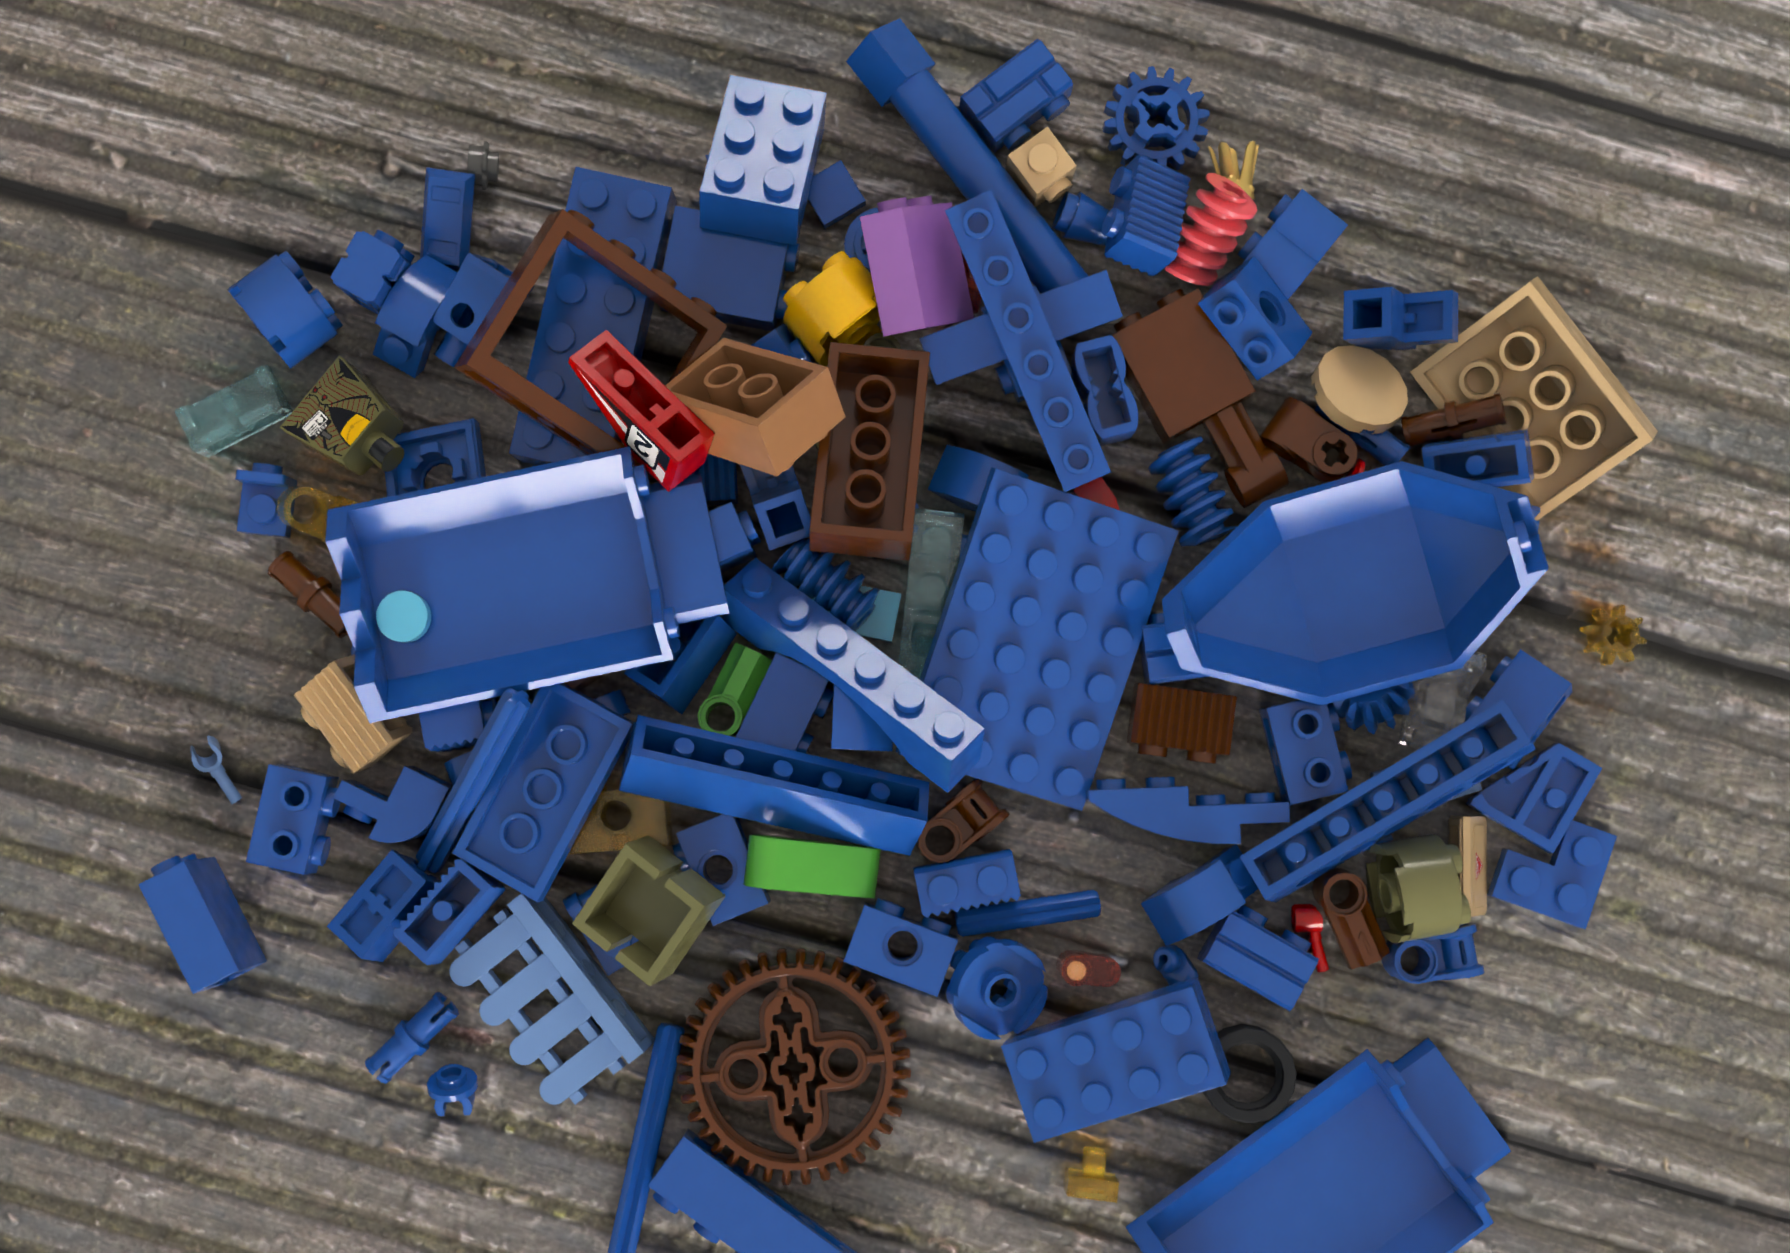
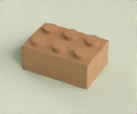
M727 338L721 339L665 385L715 433L708 454L776 477L788 470L801 455L816 442L824 439L828 432L846 417L828 367Z

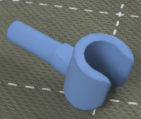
M207 736L208 744L214 751V754L209 757H200L191 745L192 763L197 770L209 772L215 778L231 804H234L242 796L221 764L222 751L219 741L213 736Z

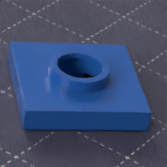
M471 418L397 434L393 441L404 449V457L395 469L385 472L387 497L426 489L425 477L427 473L439 464L452 466V479L455 481L454 483L486 477L480 423Z

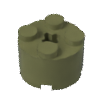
M1429 834L1374 844L1370 847L1369 853L1377 855L1376 862L1367 863L1366 865L1369 898L1375 917H1385L1390 929L1383 930L1382 932L1390 942L1401 943L1449 934L1457 931L1460 924L1470 922V905L1467 897L1461 893L1458 873L1462 872L1463 863L1461 853L1456 844L1445 845L1439 836Z

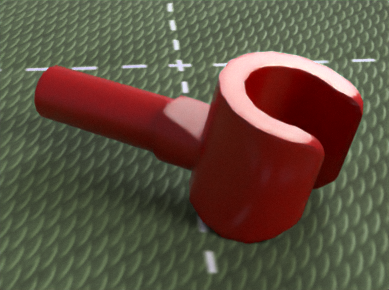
M1312 904L1292 905L1291 925L1293 932H1308V941L1312 943L1310 946L1312 954L1319 959L1316 966L1317 972L1328 971L1329 966L1321 940V932L1323 930V917Z

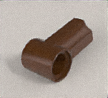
M1241 402L1222 410L1202 423L1226 467L1224 474L1236 500L1243 508L1289 485V480L1281 461L1270 447H1265Z
M1335 867L1314 880L1312 887L1313 896L1323 908L1349 969L1369 966L1382 960L1385 955L1390 953L1367 900L1366 885L1361 878L1345 869ZM1338 880H1347L1350 888L1348 897L1342 903L1333 904L1329 896L1330 888Z

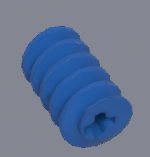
M1202 436L1184 441L1159 453L1158 458L1148 467L1151 475L1166 474L1157 483V491L1159 493H1174L1164 502L1165 510H1181L1171 521L1172 527L1174 529H1189L1178 540L1181 547L1198 546L1231 533L1237 527H1225L1223 524L1234 513L1232 508L1217 509L1216 504L1226 495L1225 490L1210 491L1208 488L1219 477L1218 473H1202L1200 469L1211 459L1210 454L1194 455L1193 450L1203 441Z
M810 538L794 543L777 560L772 570L778 575L786 572L784 575L785 580L795 587L800 585L799 590L811 599L815 598L814 601L830 611L829 613L856 632L873 612L876 606L874 602L880 590L874 587L862 593L860 588L865 576L861 573L848 580L845 576L851 562L846 560L834 567L831 562L835 553L810 551Z

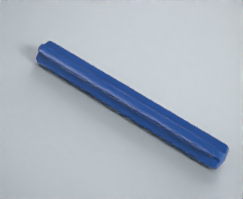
M509 688L503 692L416 854V859L419 861L417 867L423 872L429 870L435 874L440 872L531 708V703L528 701L529 695L525 691H516Z
M661 1023L657 1027L608 1253H636L650 1191L648 1185L653 1177L678 1064L677 1056L680 1054L682 1046L679 1041L681 1035L684 1034V1028L675 1024Z

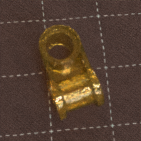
M293 486L281 493L277 500L276 510L283 524L320 538L321 542L326 543L327 510L359 502L339 495L333 496L315 488ZM306 494L313 501L314 513L307 521L298 522L291 515V503L299 495Z

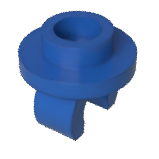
M449 1064L441 1067L430 1076L427 1081V1090L429 1096L435 1100L434 1109L438 1116H445L448 1102L456 1101L462 1103L464 1115L471 1114L475 1101V1091L478 1087L477 1075L472 1069L459 1064Z

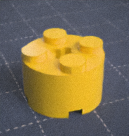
M840 251L831 256L824 263L820 274L809 283L806 281L798 282L783 297V301L788 306L783 322L795 337L801 341V344L819 365L828 366L830 342L863 345L870 336L882 332L877 325L880 317L871 273L858 258H850L845 251Z

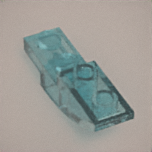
M915 508L898 664L918 679H920L959 564L964 513Z

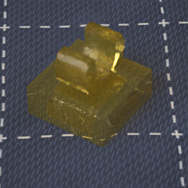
M1084 1146L1082 1168H1065L1063 1188L1066 1196L1117 1203L1119 1181L1114 1173L1105 1172L1107 1154L1104 1153V1148Z

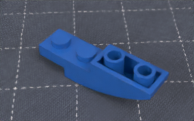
M1175 777L1145 778L1146 787L1126 788V779L1096 780V789L1086 790V801L1103 812L1129 825L1155 834L1185 841L1210 844H1241L1240 824L1290 822L1289 802H1275V792L1245 793V803L1226 804L1225 794L1195 795L1196 805H1189L1188 786H1175Z

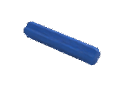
M1087 890L999 903L997 905L992 904L988 905V907L979 906L978 909L972 907L968 911L960 909L958 913L955 912V921L958 934L964 937L1098 917L1101 915V904L1098 892Z

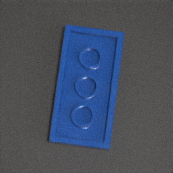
M565 683L540 687L530 710L488 784L452 854L536 902L543 901L627 745L635 722Z

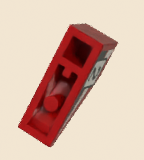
M605 330L569 357V365L626 447L630 446L633 458L640 465L644 464L646 470L668 492L705 463L715 433L611 333Z

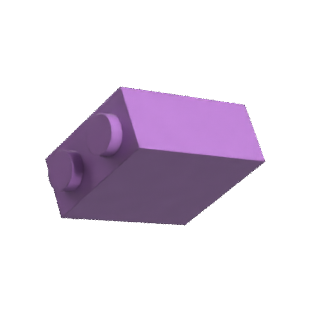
M931 195L908 200L906 197L877 203L878 213L860 217L883 337L949 325L974 318L961 248L945 213L946 209L953 207L952 202L933 204Z

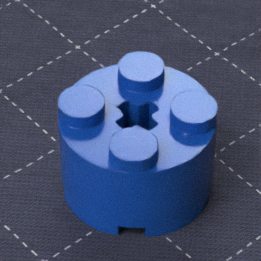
M285 251L279 256L275 254L227 290L239 306L244 309L250 320L281 359L292 369L338 335L337 330L343 325L318 289H315L310 294L308 293L313 287L304 276L305 274L299 265Z

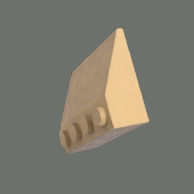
M1538 276L1459 334L1458 342L1447 343L1410 371L1411 375L1438 409L1444 408L1445 402L1454 400L1457 405L1500 393L1507 424L1463 433V438L1528 429L1534 479L1531 483L1498 488L1527 495L1531 505L1540 507V513L1534 518L1535 520L1545 516L1650 443L1658 432Z

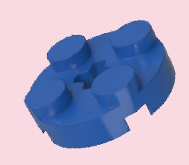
M991 936L984 937L978 940L974 948L967 952L956 966L951 982L946 989V998L952 1005L958 1020L975 1035L984 1039L996 1040L1001 1039L998 1035H1005L1011 1031L1018 1034L1030 1027L1044 1008L1048 987L1044 985L1043 971H1045V968L1040 958L1023 944L1011 939H996ZM1005 978L1003 984L1008 988L1003 996L995 994L990 1000L989 996L992 985L996 981Z

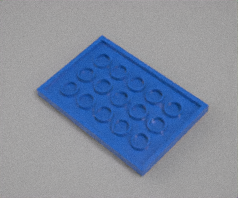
M991 467L919 679L985 728L981 759L966 774L967 776L1080 811L1083 810L1087 799L1086 790H1090L1143 636L1141 625L1147 624L1178 530ZM896 747V750H895V751H896L899 755H902V753H901V752L899 751V749Z

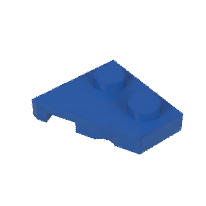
M1554 743L1470 797L1465 805L1547 853H1554L1601 772L1602 767L1566 746Z

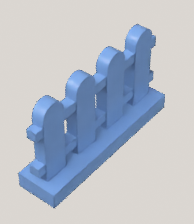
M521 893L507 904L513 913L512 915L504 908L493 917L498 926L473 945L467 938L455 947L460 956L450 966V977L455 984L463 987L470 986L480 980L490 993V996L483 1000L480 1005L479 1013L482 1020L488 1025L497 1026L510 1019L520 1033L510 1044L509 1052L511 1058L520 1065H529L539 1058L551 1074L544 1078L540 1084L539 1090L542 1099L549 1104L557 1105L570 1098L576 1105L588 1095L582 1088L585 1084L607 1067L613 1075L626 1065L621 1056L629 1064L644 1053L654 1043L655 1039L548 899L545 897L543 901L536 902ZM531 938L539 946L543 954H541L539 950L536 948V946L532 943V941L530 940ZM515 950H518L529 965L503 984L492 969ZM561 977L565 980V982L568 984V986L572 989L574 993H571L568 990V988L560 979ZM548 989L559 1004L533 1024L522 1008L544 990ZM591 1016L604 1031L603 1033H601V1031L598 1029L595 1023L591 1020ZM578 1028L589 1044L563 1063L552 1047Z

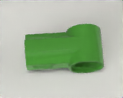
M735 642L708 698L704 700L699 708L698 722L701 729L736 737L772 660L753 649ZM717 706H729L735 712L733 725L725 731L713 730L708 722L710 712Z

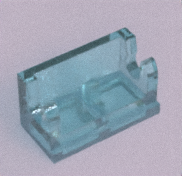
M262 365L254 369L255 373L193 405H183L175 409L176 416L189 440L188 443L192 451L209 458L289 417L293 410L269 365Z

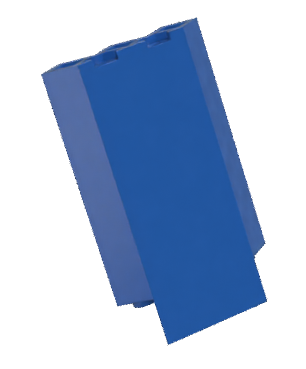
M630 446L327 510L325 542L341 578L339 614L355 650L354 688L369 723L502 696L503 692L509 688L516 691H526L673 660L671 638L680 637L678 624L730 613L701 474L688 476L668 492L659 482L649 484L646 467L644 464L635 465ZM395 591H409L421 596L427 602L431 610V624L427 632L420 639L409 643H402L387 638L380 631L376 620V613L380 602L388 594Z
M1429 1038L1425 1039L1393 1064L1388 1059L1380 1064L1371 1052L1366 1049L1126 1226V1229L1143 1253H1454L1494 1223L1485 1207L1490 1198L1475 1178L1510 1153L1511 1150Z

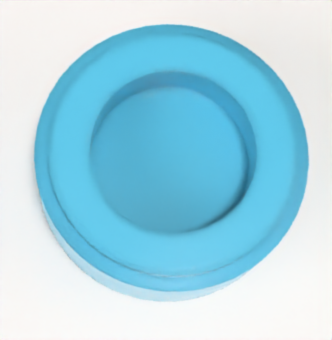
M395 591L388 594L380 602L376 613V620L380 631L387 638L397 642L409 643L420 639L427 632L431 624V610L421 596L409 591Z

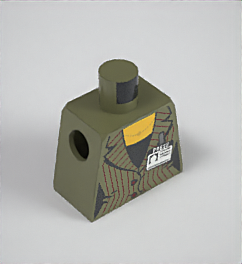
M340 355L279 427L308 448L359 476L365 474L373 463L383 471L389 472L395 469L404 457V449L393 441L403 428V420L367 376Z

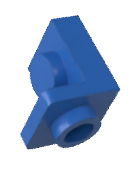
M253 463L252 471L236 470L235 480L243 483L237 523L238 532L290 538L297 480L283 475V467L265 463Z

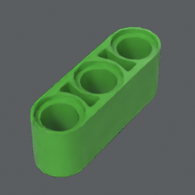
M750 834L743 885L770 890L875 898L881 849L853 844Z

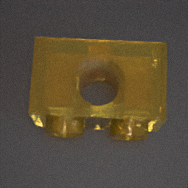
M605 784L568 855L621 850L625 843L650 835L664 847L673 845L670 802L619 790L607 791ZM616 800L624 802L631 812L630 822L623 829L612 827L606 818L609 805Z

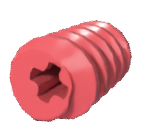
M1208 173L1205 177L1215 188L1214 191L1198 189L1195 194L1205 204L1204 208L1189 205L1186 209V213L1195 223L1194 225L1182 223L1180 234L1185 240L1184 242L1178 241V255L1173 262L1164 268L1165 271L1173 276L1200 286L1214 284L1218 277L1217 270L1222 269L1228 261L1226 253L1234 251L1238 244L1236 237L1243 235L1248 227L1246 220L1253 219L1258 211L1255 202L1240 186L1216 173Z

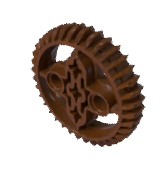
M800 947L797 949L796 962L788 963L786 949L779 948L776 956L778 964L770 965L767 953L761 952L757 956L760 969L754 971L751 963L747 959H743L739 962V967L743 974L742 978L738 979L730 969L725 970L722 976L729 987L724 990L715 982H712L707 987L709 993L716 1001L712 1003L705 998H698L695 1006L706 1015L704 1018L697 1015H689L686 1019V1024L697 1030L698 1033L697 1035L690 1033L682 1034L679 1041L684 1046L693 1048V1053L684 1052L677 1056L678 1064L692 1066V1071H686L677 1076V1082L682 1085L693 1084L694 1089L682 1094L681 1102L683 1104H690L697 1101L699 1107L693 1109L688 1114V1120L690 1122H697L705 1117L708 1122L699 1130V1138L701 1140L706 1139L714 1132L719 1138L711 1147L713 1154L720 1153L725 1145L732 1149L726 1161L727 1165L733 1167L737 1163L739 1156H742L748 1160L744 1168V1175L751 1176L756 1164L765 1167L762 1180L767 1183L771 1181L774 1169L783 1170V1185L791 1184L792 1171L801 1170L802 1184L809 1185L812 1177L811 1169L818 1168L821 1179L827 1181L831 1177L829 1163L834 1161L842 1174L849 1171V1164L845 1157L847 1154L850 1153L855 1161L861 1164L866 1160L865 1152L860 1146L863 1142L873 1150H878L881 1146L879 1138L873 1131L877 1129L887 1135H890L893 1131V1125L883 1116L886 1113L893 1117H900L902 1107L890 1101L891 1097L906 1098L908 1096V1088L896 1084L895 1079L911 1077V1069L909 1067L896 1065V1060H905L910 1057V1048H894L893 1043L906 1038L907 1032L905 1028L890 1030L888 1026L900 1018L898 1010H890L882 1014L880 1008L888 1003L890 1000L889 995L884 992L874 1000L868 995L874 990L877 981L874 978H870L862 987L857 985L855 981L860 976L861 968L856 966L851 969L848 977L839 973L844 963V958L837 956L834 960L832 969L823 967L825 951L822 950L817 951L814 964L805 963L807 954L805 948ZM793 979L817 981L847 996L868 1019L875 1033L878 1047L872 1049L863 1036L851 1030L822 1032L820 1030L819 1013L815 1000L807 991L792 984ZM776 981L778 987L765 997L760 1006L759 1026L761 1038L740 1041L729 1045L721 1052L715 1067H709L708 1053L714 1031L725 1012L735 1001L750 990L762 984ZM786 997L788 998V1004H791L793 1012H801L802 1017L797 1018L795 1021L792 1035L789 1033V1028L786 1027L785 1020L776 1019L775 1016L781 1013ZM803 1027H806L808 1030V1038L811 1045L823 1047L819 1067L824 1078L820 1079L817 1083L815 1100L810 1098L808 1081H812L815 1076L817 1057L811 1047H805ZM773 1030L778 1033L779 1050L776 1051L773 1057L770 1072L777 1085L783 1084L785 1104L781 1102L779 1088L774 1084L765 1083L769 1075L770 1065L764 1053L769 1051L774 1041ZM791 1047H793L794 1054L797 1055L798 1062L807 1063V1066L801 1070L797 1084L795 1083V1078L792 1077L790 1069H782L781 1065L786 1064ZM841 1047L852 1050L858 1059L856 1067L848 1072H839L834 1069L829 1060L834 1050ZM740 1059L752 1061L757 1067L758 1078L751 1083L737 1081L731 1071L732 1064ZM879 1064L881 1066L878 1090L869 1111L861 1122L837 1142L818 1150H812L810 1145L824 1134L829 1123L828 1093L847 1091L860 1086L867 1080L873 1065ZM713 1082L717 1083L722 1092L735 1101L767 1100L773 1131L780 1140L793 1145L796 1151L794 1153L770 1150L742 1136L729 1124L719 1110L710 1084ZM796 1098H799V1105H802L804 1113H812V1116L807 1117L803 1134L800 1132V1126H797L796 1119L787 1118L788 1115L792 1114Z

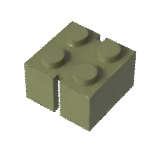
M650 835L625 843L572 922V925L606 952L630 941L633 936L637 938L638 942L621 949L615 959L650 987L674 973L726 895L692 868L680 872L678 869L683 861Z

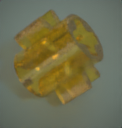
M1625 605L1614 606L1610 617L1603 608L1592 610V616L1595 622L1592 625L1580 627L1579 631L1587 634L1589 643L1583 649L1584 653L1597 652L1602 654L1600 661L1603 666L1612 665L1615 661L1616 653L1624 663L1634 661L1635 658L1631 649L1636 645L1647 643V640L1640 636L1638 628L1643 618L1631 619L1625 616ZM1611 627H1616L1619 634L1614 638L1615 643L1610 644L1607 636L1612 633Z

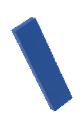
M1107 270L1037 295L1056 342L1123 317ZM988 313L919 338L923 350L930 352L929 367L936 385L1007 360Z

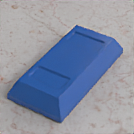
M426 167L420 258L428 255L451 269L459 270L465 257L470 253L475 174Z

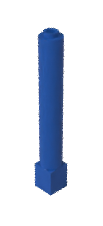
M899 18L870 31L846 62L881 107L892 103L967 200L989 190L993 191L1029 279L1034 286L1036 285L1039 293L1041 294L1088 277L1089 275L929 71L936 63L903 21Z

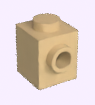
M1047 126L1008 155L1005 169L1031 203L1037 207L1045 200L1049 203L1056 201L1072 188L1071 181L1073 180L1077 165Z

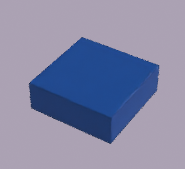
M841 160L813 176L807 201L824 229L866 205V200Z

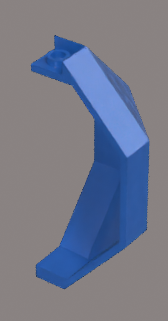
M1400 461L1263 501L1162 599L1165 632L1181 669L1298 700L1325 705L1461 669L1544 575L1549 566L1527 495Z

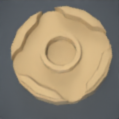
M1355 345L1335 347L1322 357L1311 376V384L1315 383L1317 390L1314 397L1319 408L1333 422L1348 431L1361 433L1364 429L1368 431L1375 430L1372 434L1383 433L1396 424L1408 404L1407 387L1400 373L1386 358L1367 348Z

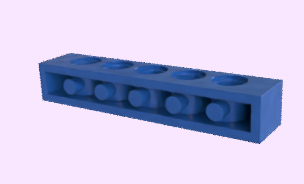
M989 190L946 209L945 213L1063 491L1067 492L1111 473L993 191Z
M1502 699L1242 854L1240 858L1264 899L1276 903L1529 754L1536 748L1506 701Z

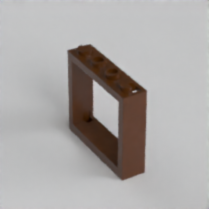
M564 209L548 215L454 368L585 455H591L626 446L491 356L563 238L697 332L667 383L717 344L727 325L715 317L717 312L710 304L696 297L689 299L676 290L677 283L669 275L655 268L648 270L634 260L636 254L627 245L614 239L607 241L593 231L595 225L586 216L574 210L566 212ZM634 459L635 465L639 466L640 464Z

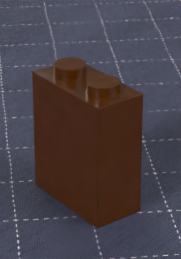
M1199 288L1186 295L1182 289H1178L1156 303L1159 308L1157 311L1142 318L1140 312H1136L1114 325L1116 333L1112 334V336L1120 345L1125 358V376L1163 445L1201 425L1204 421L1222 410L1249 399L1256 391L1231 346L1198 305V302L1203 298Z

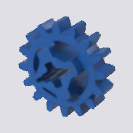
M1154 66L1148 67L1146 77L1143 80L1134 71L1130 73L1127 79L1128 89L1120 84L1114 87L1112 95L1117 101H1107L1104 113L1113 118L1104 121L1102 129L1103 133L1115 134L1108 144L1109 151H1115L1120 148L1124 151L1120 164L1125 166L1137 155H1141L1164 166L1170 162L1178 171L1182 169L1185 163L1183 154L1193 159L1196 157L1200 148L1194 141H1204L1208 134V130L1199 124L1207 122L1210 113L1206 109H1197L1204 94L1202 91L1193 94L1187 91L1192 80L1190 77L1187 76L1180 83L1173 81L1174 69L1169 68L1164 78L1157 77ZM1157 92L1163 93V95L1148 96L1146 93ZM1180 106L1186 114L1187 130L1184 129L1185 124L1178 117V108ZM1124 112L1128 114L1127 119L1134 126V133L1131 137L1125 128ZM1157 115L1161 116L1164 119L1163 124L1158 123L1154 128L1148 125V119L1153 120ZM1163 146L1166 150L1154 151L1147 148Z

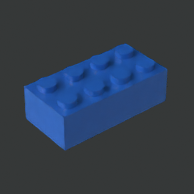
M1198 977L1011 1035L1001 1046L1034 1143L1227 1085L1231 1074Z

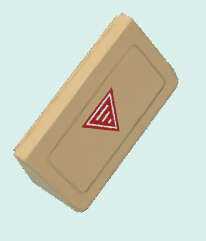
M1451 815V818H1449V844H1456L1461 853L1463 863L1462 872L1458 873L1461 893L1468 899L1471 917L1485 915L1487 912L1486 817Z

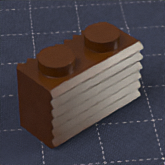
M1144 683L1134 684L1127 743L1138 744L1137 754L1167 757L1168 748L1187 751L1186 760L1216 764L1217 755H1230L1237 696Z

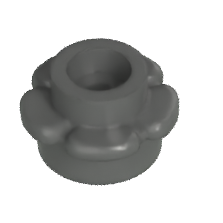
M484 141L483 146L469 145L467 173L475 174V185L482 186V190L488 188V181L498 182L499 152H490L487 141Z

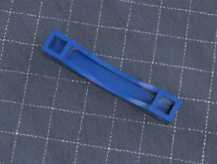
M756 557L724 585L730 613L722 615V619L732 629L758 649L774 651L791 657L835 684L881 727L910 765L948 793L980 761L985 732L984 727Z

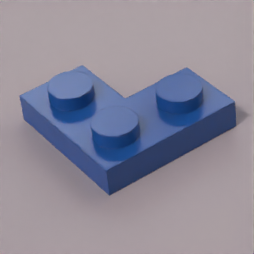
M1572 820L1555 852L1552 854L1549 864L1509 849H1502L1487 895L1572 926L1586 929L1617 836Z

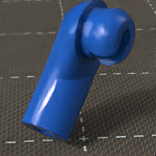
M1170 944L1162 946L1155 951L1153 955L1154 967L1160 971L1169 985L1195 977L1199 979L1198 971L1181 948Z

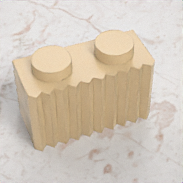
M354 654L329 663L326 668L322 669L319 674L314 676L301 690L294 694L302 706L301 714L304 720L311 727L322 732L331 744L330 752L333 759L340 766L349 769L352 774L374 766L412 733V727L408 726L406 719L402 717L369 723L354 688Z

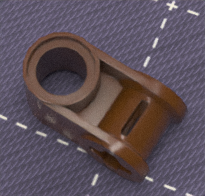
M1286 397L1260 434V438L1266 447H1270L1278 456L1291 461L1321 482L1327 483L1341 479L1354 466L1357 459V447L1349 435L1321 418L1307 404L1293 397ZM1331 448L1336 449L1339 452L1336 459L1337 462L1332 466L1326 465L1324 462L1326 453Z
M977 778L972 780L945 803L946 806L927 821L916 843L920 854L924 858L936 863L948 862L958 856L973 842L982 839L1010 815L1006 809H999L981 787L983 784L982 780ZM970 800H972L974 804L979 808V810L983 813L984 818H982V816L973 807V805L970 803ZM935 826L945 827L952 835V846L948 852L942 855L933 854L926 846V835Z

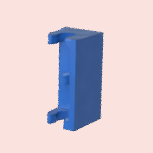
M391 850L327 925L361 959L383 962L400 942L394 936L393 928H401L400 921L407 920V913H414V905H421V898L428 897L427 890H434L435 882H441L437 877L428 875L417 867L419 863L417 860L410 856L399 854L396 850Z

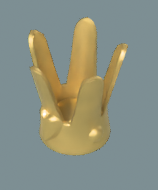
M1250 141L1246 145L1241 174H1239L1237 153L1233 148H1230L1225 142L1219 143V170L1215 153L1212 147L1208 146L1215 173L1236 183L1255 201V189L1252 180L1259 145L1255 144V141Z

